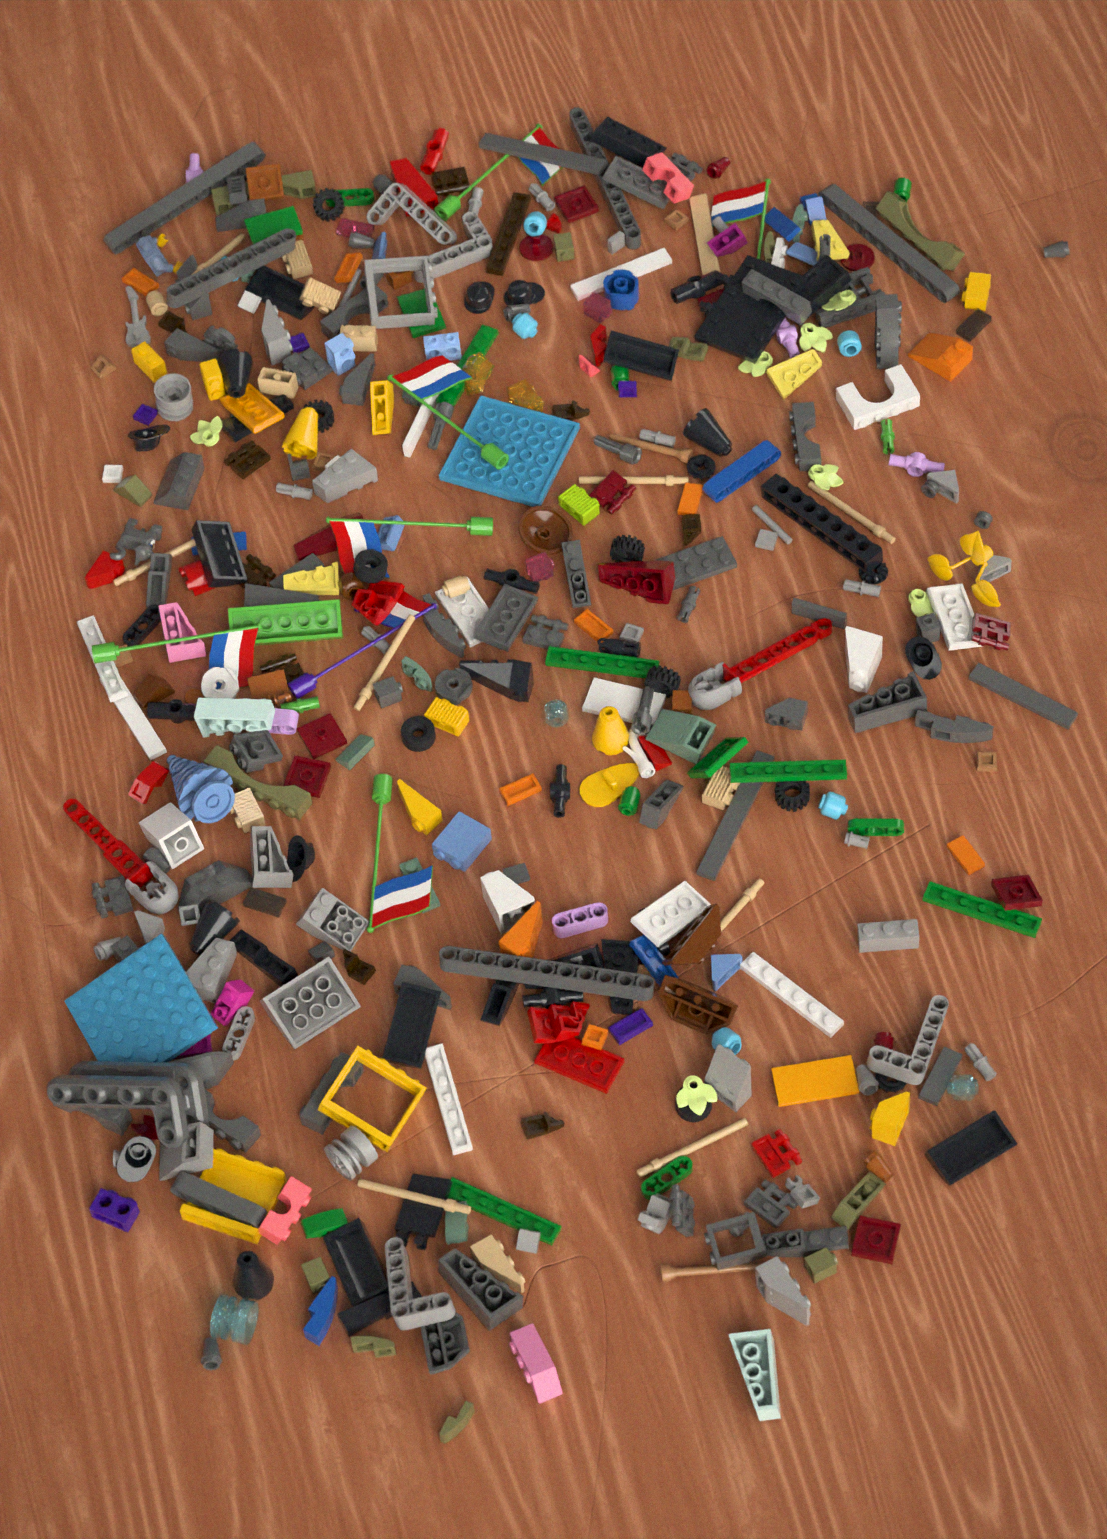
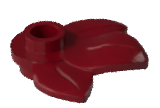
M144 1114L143 1124L130 1125L135 1133L152 1141L158 1139L154 1117Z

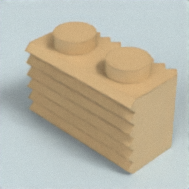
M297 240L295 249L282 256L283 262H287L285 265L288 275L291 274L293 279L313 274L312 264L303 240Z
M309 277L299 300H302V303L308 307L315 306L319 308L318 311L323 314H331L334 311L341 291Z
M371 325L341 326L340 334L343 333L346 338L349 337L354 344L353 351H377L378 337L375 325L373 327Z
M268 367L262 368L258 377L261 393L277 396L284 394L287 398L294 399L298 390L296 373L279 371L278 369L272 370V368L269 369Z
M722 766L711 776L702 794V803L721 810H725L726 805H730L733 799L732 793L740 785V783H731L730 768Z
M250 787L234 793L235 799L230 813H235L236 815L234 821L237 828H242L243 832L247 833L251 831L252 826H265L264 816Z

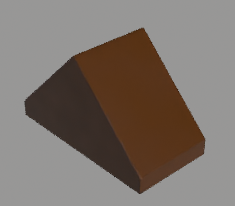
M149 674L134 692L133 697L143 708H146L148 703L158 702L174 694L175 690L165 679Z

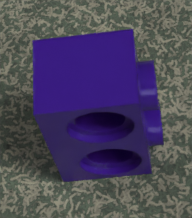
M102 1188L89 1208L92 1218L125 1232H129L140 1213L137 1202L130 1197L123 1198L113 1190L107 1191ZM111 1203L109 1206L103 1207L104 1204ZM123 1211H128L126 1214H121Z

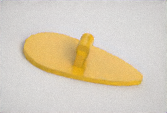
M619 764L588 776L580 785L582 800L593 807L609 805L622 795V791L626 787L634 784L640 774L637 764Z

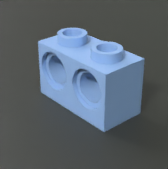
M458 332L423 336L426 360L443 355L449 361L462 358Z
M343 333L325 342L328 364L337 376L355 367L354 344Z

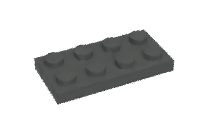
M618 156L614 158L603 176V180L654 204L656 207L665 209L670 201L663 193L667 185L666 181H652L642 171V168Z
M723 536L656 559L674 562L675 582L673 590L737 568V562Z
M504 584L474 633V639L508 652L538 603L539 597Z

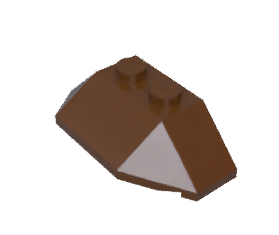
M717 904L705 907L700 916L666 959H664L662 962L664 966L700 964L705 960L706 953L718 943L717 939L721 935L720 909Z
M668 975L664 976L658 992L671 1020L706 1035L731 1025L738 1008L737 1004L724 996L691 982Z

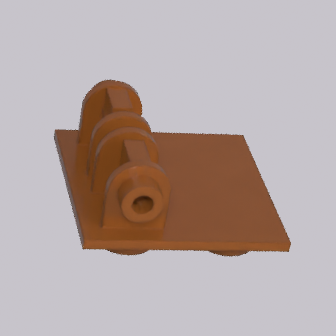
M284 669L247 678L252 699L271 700L274 708L281 709V704L292 702Z

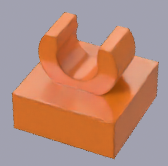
M589 1024L582 1039V1045L602 1050L608 1036V1030Z

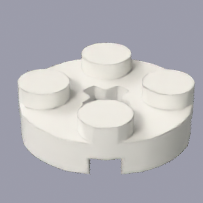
M214 667L204 674L201 690L205 698L234 699L239 692V682L232 670ZM224 682V689H215L217 687L216 683Z

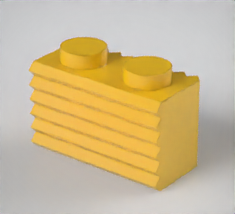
M970 272L969 278H965L964 288H967V291H963L962 294L965 309L986 310L991 274Z
M145 341L132 348L134 363L154 383L162 376L167 375L165 361Z
M212 359L201 362L199 365L209 400L212 401L226 396L217 360Z
M435 697L424 713V717L430 719L434 727L457 737L460 736L469 722L468 711L463 706H455L448 700L438 699L437 697Z

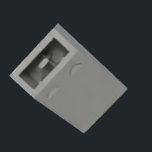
M268 299L262 325V336L266 354L273 366L291 355L290 351H293L290 341H288L291 339L287 329L284 330L283 327L285 326L282 318L277 316L278 310L276 306H272Z
M321 888L315 894L296 925L311 936L351 952L368 926L369 920L327 890Z
M718 1044L704 1079V1084L711 1085L716 1091L717 1099L734 1112H737L752 1096L751 1067L746 1060L735 1056L731 1049L728 1047L724 1048Z
M196 1122L187 1125L188 1138L179 1147L168 1148L160 1142L159 1180L163 1181L178 1177L181 1171L190 1174L213 1168L214 1130L202 1122Z
M778 1256L755 1267L756 1287L765 1301L808 1326L811 1316V1303L806 1295L802 1296L800 1293V1286L795 1278L792 1279L788 1274L790 1271L784 1261L781 1262Z

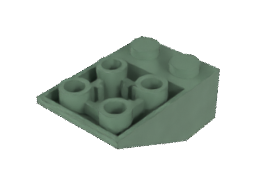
M662 709L645 740L697 764L714 735L716 724L700 716Z

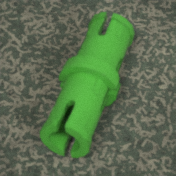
M885 419L881 421L882 433L880 435L883 441V452L888 454V448H890V454L895 452L893 442L895 434L892 431V420L887 419L886 425Z
M318 696L302 700L299 698L297 701L281 704V709L300 712V714L310 709L320 708Z

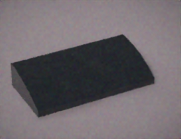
M608 116L595 129L591 139L592 142L642 168L647 157L659 153L664 154L667 147Z
M825 255L802 275L807 277L809 281L800 294L801 297L810 301L812 312L808 318L852 281L848 271L828 255Z
M265 265L258 269L245 289L262 298L261 302L266 304V301L269 299L272 306L275 305L278 310L299 320L304 319L315 308V306L308 307L302 303V300H299L305 284Z
M611 330L603 362L672 381L679 349Z
M196 520L191 531L208 587H227L246 582L247 576L230 522Z
M402 982L383 1059L396 1065L422 1068L441 995L440 991Z
M993 1110L927 1150L925 1157L939 1176L951 1186L1018 1144L997 1112Z
M360 1218L323 1237L352 1307L389 1291L388 1276L366 1226Z

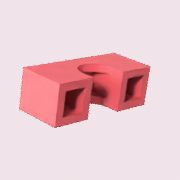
M663 153L647 157L642 171L652 181L664 180L667 182L663 193L674 204L689 199L694 185Z
M291 1176L277 1197L286 1205L287 1213L281 1215L270 1210L258 1228L259 1234L276 1245L281 1240L285 1241L291 1232L288 1229L291 1223L296 1224L301 1216V1213H299L302 1206L306 1207L311 1199L309 1193L312 1189Z

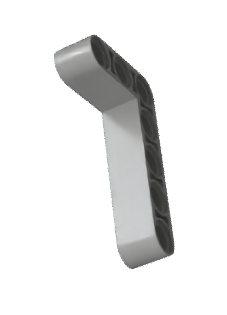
M392 183L367 213L366 218L370 224L383 225L400 205L439 243L452 245L457 240L456 232L404 184ZM397 187H400L401 190L399 195L396 194ZM410 198L413 200V204L411 207H409L408 200ZM387 200H389L390 206L388 208L385 207V202ZM421 210L425 211L423 218L420 217ZM376 213L379 214V219L377 222L374 219ZM434 221L437 222V228L435 230L432 228V224ZM447 232L450 236L448 241H446L444 238Z
M466 212L462 217L463 229L469 239L468 241L427 256L428 263L432 265V273H429L430 277H433V279L491 256L493 251L492 239L476 213ZM415 270L414 278L420 283H423L422 270Z
M936 995L931 999L912 1056L877 1045L873 1046L869 1051L867 1067L873 1072L912 1085L922 1083L949 1006L948 999L942 995Z
M393 1237L385 1243L391 1313L397 1327L400 1330H409L453 1318L456 1310L450 1295L442 1292L413 1299L408 1253L400 1238Z

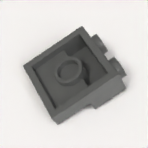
M311 347L301 354L295 352L282 361V371L296 373L298 386L300 385L304 390L333 372L332 367Z
M268 730L233 735L229 745L230 752L238 758L237 764L239 768H243L246 773L263 770L265 764L279 762L283 757Z

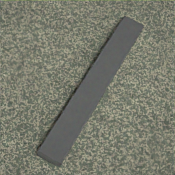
M485 133L478 143L479 148L597 175H600L607 165L606 159Z
M757 750L751 762H774L775 756ZM764 782L740 783L697 870L698 876L712 881L716 880Z

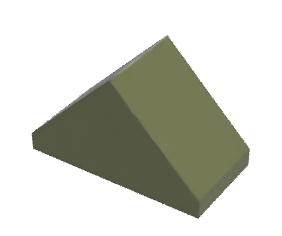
M136 474L125 477L113 489L115 493L139 507H142L152 497V493Z

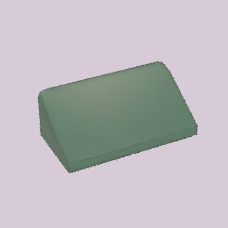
M360 734L335 760L348 770H351L375 746L374 739Z

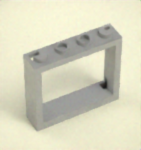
M427 256L364 260L369 315L372 327L375 325L376 329L434 325L435 318H438L437 307L433 305V303H436L435 292L431 290V288H434L433 277H430L429 274L432 273V265L428 263ZM422 270L427 313L378 316L373 273Z

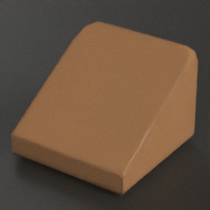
M100 355L90 367L100 379L117 369L103 355Z

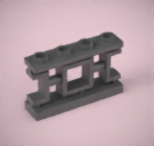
M869 267L849 273L852 281L839 291H853L856 295V300L853 304L838 311L835 309L828 311L820 307L815 312V318L818 320L819 327L828 328L875 312L876 295H885V293L881 289L871 290L869 284L873 283V275L870 274ZM859 284L861 285V288L855 289L854 287ZM866 294L867 297L861 299L860 295Z

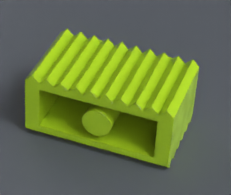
M576 484L558 496L559 506L583 526L600 514L599 502L594 497L588 496L586 491L582 487L576 486Z

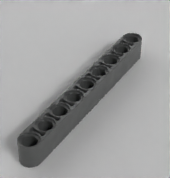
M284 229L170 285L167 288V305L171 308H179L292 252L295 249L296 243L295 231Z

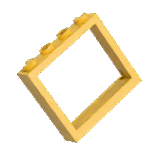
M357 1046L323 1098L318 1111L346 1128H349L351 1125L355 1126L372 1144L387 1153L427 1088L421 1085L419 1080H413L408 1077L403 1070L390 1066L389 1062L385 1059L372 1055L369 1049L366 1051ZM356 1061H359L415 1096L390 1136H387L331 1101Z

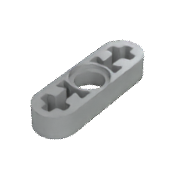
M247 1006L238 1009L222 1047L223 1052L232 1050L233 1046L235 1047L236 1051L231 1053L233 1061L241 1056L255 1022L254 1011ZM246 1014H249V1017H246V1018H245V1021H244V1024H243V1018H242V1016H246ZM236 1030L244 1031L241 1037H235L233 1034Z

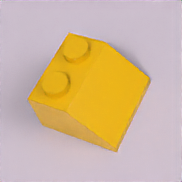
M909 1092L879 1102L877 1109L874 1108L872 1110L870 1130H872L873 1139L893 1146L896 1145L909 1113Z

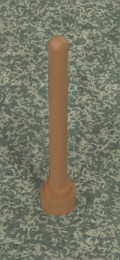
M616 434L609 435V439L622 444L629 443L639 448L675 456L684 463H688L692 458V449L684 448L677 450Z
M744 1263L718 1270L717 1265L686 1268L661 1265L662 1282H669L671 1279L679 1276L755 1271V1267L761 1265V1263Z

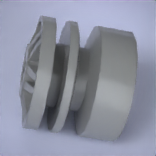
M175 373L164 375L156 381L154 395L159 415L169 421H180L187 418L193 410V396L189 380L183 375Z
M352 1125L341 1133L342 1142L334 1139L332 1145L328 1144L324 1147L325 1154L332 1166L349 1181L356 1177L355 1174L359 1175L362 1172L360 1164L368 1167L378 1159V1154L371 1142L358 1128Z

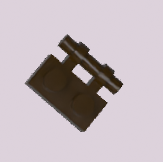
M465 166L432 172L437 196H448L449 193L454 192L462 193L470 186Z
M250 441L248 444H243L241 449L235 453L229 454L224 463L227 466L232 464V470L242 479H245L270 461L271 457L259 445L256 447L254 441Z
M249 554L246 560L250 563L245 565L242 562L247 581L239 585L244 589L245 583L266 587L267 582L265 579L268 577L273 580L276 574L272 572V568L268 565L262 564L258 557ZM256 568L261 571L259 574L254 572Z
M295 653L289 656L287 654L283 655L281 659L273 662L270 660L265 665L260 666L261 672L264 673L267 671L274 672L276 671L275 668L285 665L286 668L283 669L287 684L304 674L299 663L291 664V662L297 660Z

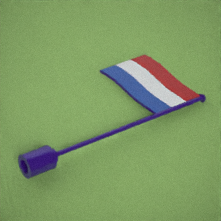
M403 591L390 614L380 623L392 628L390 631L314 676L312 673L309 675L306 672L289 682L287 685L296 699H299L316 689L315 684L318 683L316 679L399 630L409 614L417 619L433 608L436 609V603L429 604Z

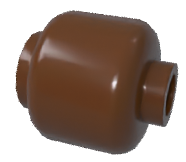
M346 573L338 581L340 592L347 600L354 599L357 589H364L362 581L354 573Z

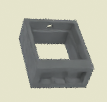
M755 1212L706 1225L707 1232L704 1233L706 1244H711L713 1251L709 1252L712 1265L717 1264L718 1270L767 1257ZM749 1224L755 1248L720 1258L714 1233Z

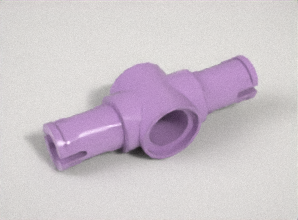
M197 153L190 154V166L186 170V183L203 173L200 167V157Z
M785 317L776 331V336L779 344H783L787 348L790 358H794L800 355L796 345L798 339L795 326L790 325Z
M914 452L910 456L907 455V457L891 454L889 466L905 468L911 476L915 477L921 476L926 472L943 471L945 463L929 461L920 452Z

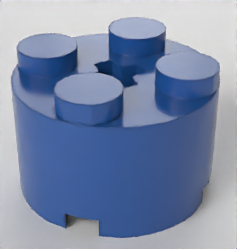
M624 269L615 270L613 274L605 277L603 285L604 299L607 307L616 310H632L639 300L638 278L631 271Z

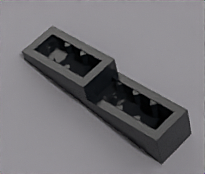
M242 929L229 940L235 943L236 951L280 987L298 976L294 967L271 953L266 945Z
M412 1281L413 1299L422 1297ZM389 1291L337 1313L339 1322L349 1337L384 1317L386 1320L393 1317Z

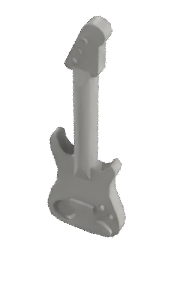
M127 286L125 290L131 305L133 323H125L128 329L125 339L126 344L129 347H136L144 341L150 344L151 337L146 330V315L143 316L142 320H139L138 295L131 286Z

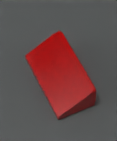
M647 735L638 737L639 744L649 762L653 764L655 772L672 765L670 758L662 747L645 740Z

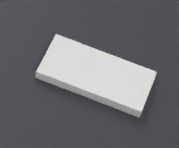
M468 579L470 590L467 593L450 599L448 596H444L442 589L435 592V596L452 622L457 625L460 634L469 647H473L481 643V641L474 639V633L489 608Z
M963 584L927 588L926 593L948 651L981 647L977 642L971 641L972 634L979 635V633L972 632L974 612Z
M594 678L582 710L599 715L602 708L612 706L618 710L623 721L632 723L633 715L639 710L643 689ZM657 692L653 694L650 715L652 716L650 728L653 727L662 711L666 700L665 694Z
M684 881L633 916L630 922L657 947H660L694 923L705 907L711 904Z

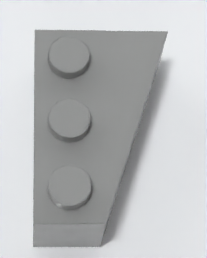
M350 449L312 480L314 494L326 503L332 502L348 495L347 492L357 488L359 490L369 482H377V469L354 450Z
M252 826L250 834L252 887L291 888L293 872L287 865L285 855L283 856L280 850V844L272 827Z
M215 938L186 971L202 1000L212 1003L217 1002L237 956L234 942Z

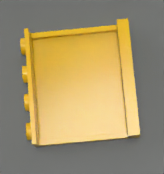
M219 1148L213 1149V1168L203 1170L200 1179L258 1204L267 1211V1214L270 1210H274L278 1201L277 1197L287 1182L285 1172L280 1168L267 1167L259 1161L252 1162L246 1160L241 1155L234 1156ZM190 1202L187 1205L182 1204L179 1210L182 1219L254 1244H258L262 1236L259 1234L258 1228L216 1215Z

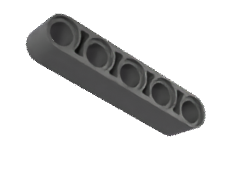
M181 1171L170 1188V1191L175 1196L216 1215L255 1228H259L267 1215V1211L258 1204Z

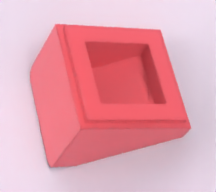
M579 355V366L589 377L600 372V369L589 359Z

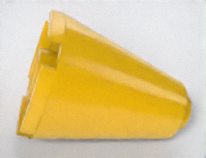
M305 407V409L300 410L282 443L285 453H291V456L301 458V455L307 456L306 459H313L317 456L318 413L315 412V409Z
M606 706L600 710L592 734L593 746L598 752H604L605 755H617L624 751L622 749L623 746L629 744V731L618 710L612 706Z

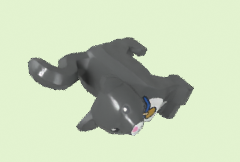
M129 518L121 538L115 546L119 553H110V558L121 560L126 555L125 549L135 550L136 566L140 561L151 559L152 550L155 548V541L161 540L162 526L154 524L148 532H145V528L138 530L134 527L138 523L137 519Z

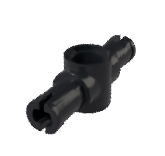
M487 568L484 574V580L497 582L501 586L507 584L535 594L538 593L540 588V582L525 579L515 569L498 572Z
M562 764L556 766L555 779L550 783V799L554 803L553 814L557 818L565 816V804L567 800H570V782L567 780V767Z
M545 987L540 994L522 995L523 1007L541 1006L542 1008L549 1009L551 1004L563 1006L570 1002H582L583 992Z

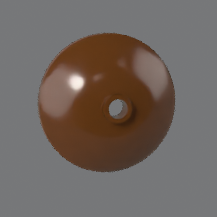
M535 506L528 509L522 515L518 525L519 535L524 544L531 550L544 555H554L562 552V542L571 541L573 536L572 525L569 519L561 511L550 506Z

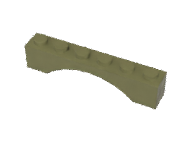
M312 170L282 175L284 195L298 199L315 197L316 187ZM246 182V183H245L246 195H247V201H249V200H250V197H249L248 182ZM228 186L211 189L216 216L242 204L230 205Z
M887 191L876 207L882 218L890 220L892 222L891 225L895 229L901 230L905 238L914 241V246L926 252L925 255L929 259L938 262L937 266L942 270L954 271L965 255L954 243L946 241L935 242L925 237L913 223L908 203L898 194Z
M218 745L214 747L203 761L208 766L211 765L226 771L231 776L232 785L239 791L250 787L257 801H263L271 808L283 811L290 818L294 817L300 820L312 805L311 794L295 785L272 786L252 779L239 768L233 754Z

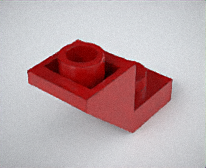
M601 324L590 335L591 349L597 367L603 363L607 345L605 343L607 340L606 327Z
M152 761L135 778L128 795L141 804H146L154 787H162L169 770L156 761Z

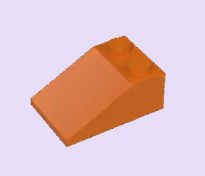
M929 332L908 353V357L951 382L972 361L973 346L958 337Z
M537 901L499 940L501 954L533 958L543 924L540 902Z

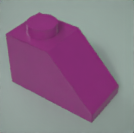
M736 223L707 242L716 257L734 253L748 243L745 235Z

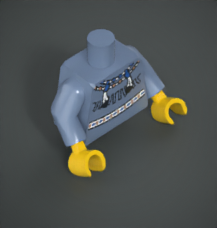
M163 233L157 239L148 235L140 238L136 243L137 248L156 277L165 272L172 273L173 271L176 273L183 265L179 261L175 266L167 262L159 247H164L169 241L164 239L166 235Z

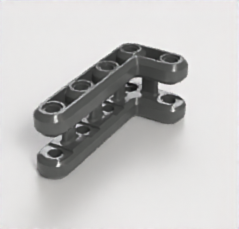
M81 1061L70 1068L68 1075L56 1076L48 1082L46 1087L50 1101L60 1107L151 1109L154 1115L158 1139L164 1146L172 1149L179 1147L187 1140L188 1124L202 1122L207 1126L209 1122L201 1072L196 1066L189 1063Z

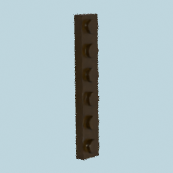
M513 193L487 264L486 273L499 276L504 275L531 200L529 194Z

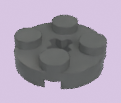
M210 326L204 333L203 342L219 349L220 355L227 350L238 348V343L235 344L234 342L236 340L235 337L222 327L216 329L214 328L215 326Z
M460 668L450 671L446 669L435 679V691L438 697L446 699L454 705H458L461 701L467 699L473 690V683L469 673ZM457 683V687L451 688L450 684L454 685Z

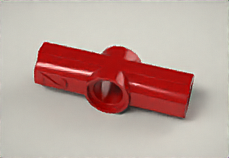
M439 127L435 129L431 140L426 145L427 151L420 165V170L427 175L435 172L439 161L443 158V150L449 138V132L444 128Z

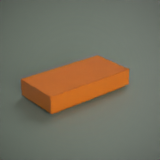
M347 253L334 278L336 283L352 281L363 258L361 253Z
M132 268L122 277L123 283L131 286L146 297L149 292L156 291L159 288L158 282L135 268Z
M685 482L678 515L697 514L703 493V485Z
M586 609L574 619V623L595 641H598L600 638H608L613 634V629L589 609Z
M534 773L499 788V792L507 806L542 791V787Z
M964 835L947 843L948 850L968 876L985 867V862Z

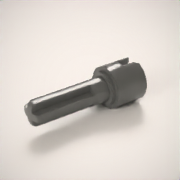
M442 402L441 405L437 403L436 410L451 420L454 407L450 403ZM434 413L435 423L428 448L436 450L447 422Z
M596 435L593 441L595 445L618 454L622 461L632 465L637 464L642 455L640 448L629 443L622 445L601 435Z
M649 686L643 689L639 710L633 715L631 730L638 735L641 734L642 729H644L645 734L650 732L652 722L650 709L654 689Z

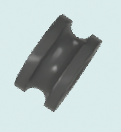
M927 480L921 487V491L925 496L934 498L936 493L940 491V488L934 481Z
M979 511L974 519V523L979 528L987 529L993 517L988 512Z

